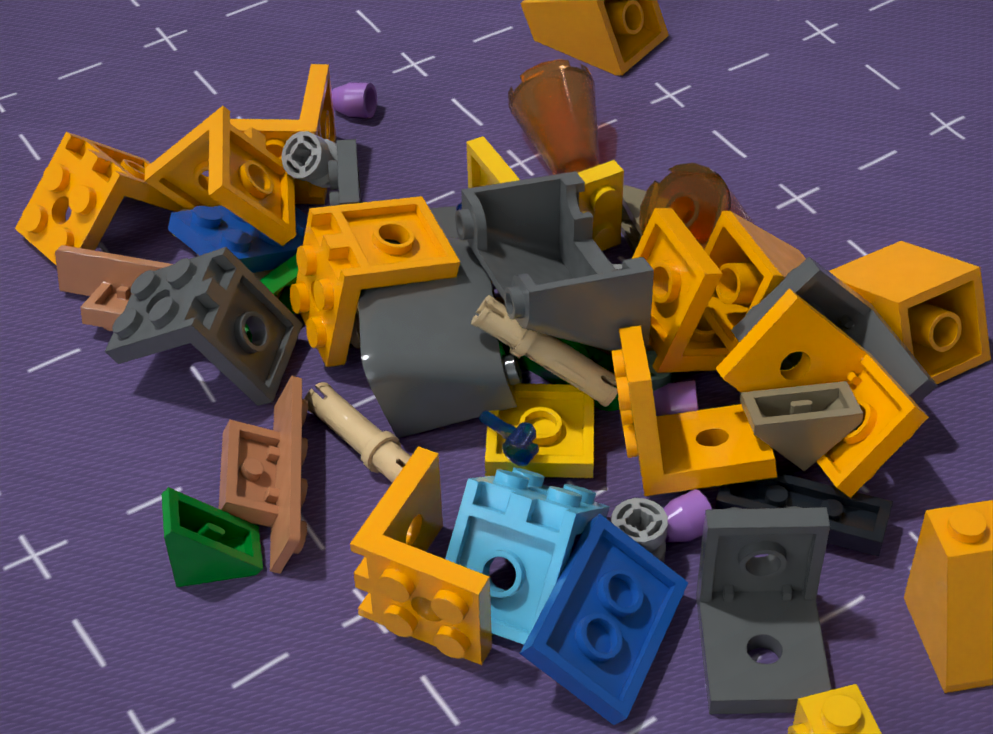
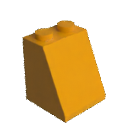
M524 0L520 3L534 41L616 76L625 74L669 36L657 0Z
M722 211L704 250L723 275L703 316L729 352H731L739 343L731 329L746 316L753 306L759 304L770 294L791 270L798 267L806 258L800 250L732 211Z
M899 241L829 271L873 305L936 384L991 360L981 267L904 241Z
M993 500L926 510L915 550L904 600L944 693L993 685Z

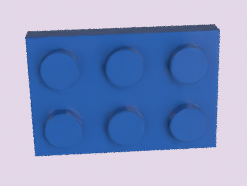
M222 205L214 207L196 206L193 210L172 212L168 230L199 256L227 247L252 273L276 269L296 255L297 248L303 245L308 215L295 206L296 236L283 246Z
M598 514L586 524L520 655L611 724L616 725L627 719L689 582L603 515Z

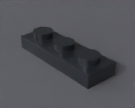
M777 472V477L721 485L716 498L715 509L731 507L742 509L786 508L791 506L802 508L827 507L830 522L828 544L879 557L893 501L858 492L850 498L835 486Z

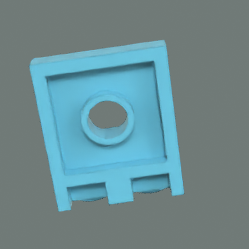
M514 467L512 472L497 469L494 476L468 478L445 559L490 576V566L497 557H504L513 564L516 571V579L510 589L498 588L490 578L491 631L495 635L525 644L569 559L575 536L581 534L588 521L598 514L606 518L610 506L594 502L596 493L591 490L571 484H564L563 488L548 487L543 485L545 476Z

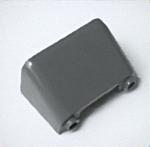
M576 171L461 189L462 209L457 210L455 213L458 236L460 240L468 241L471 249L504 299L506 311L511 320L516 319L523 329L608 351L622 349L619 328L640 325L645 350L648 348L654 270L644 257L623 260L621 269L613 267L592 239V214L590 212H580L579 192L585 191V182Z
M446 237L460 260L457 277L361 290L358 301L362 364L370 388L397 438L488 415V411H503L517 407L514 385L522 383V376L516 356L511 353L506 354L500 340L479 327L471 325L473 317L475 315L479 316L476 311L488 295L495 299L494 290L497 288L467 240ZM385 239V241L392 244H401L395 240Z

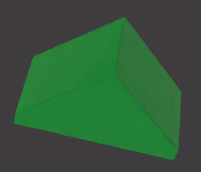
M169 487L161 493L164 539L176 588L255 576L263 570L259 526Z

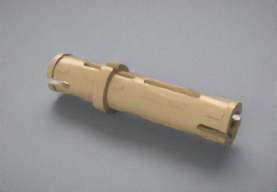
M488 295L477 309L476 313L479 316L475 315L473 317L471 325L479 327L510 347L509 352L517 358L523 355L597 400L604 407L608 406L618 394L617 389L614 388V386H617L614 373L554 336L523 329L516 319L511 320L509 318L506 307L491 295Z
M328 383L316 384L317 390L325 397L322 399L313 389H310L305 396V399L308 400V411L315 414L361 455V461L364 462L363 464L371 472H380L393 483L411 457L401 448L399 439L389 431L382 432L334 391Z

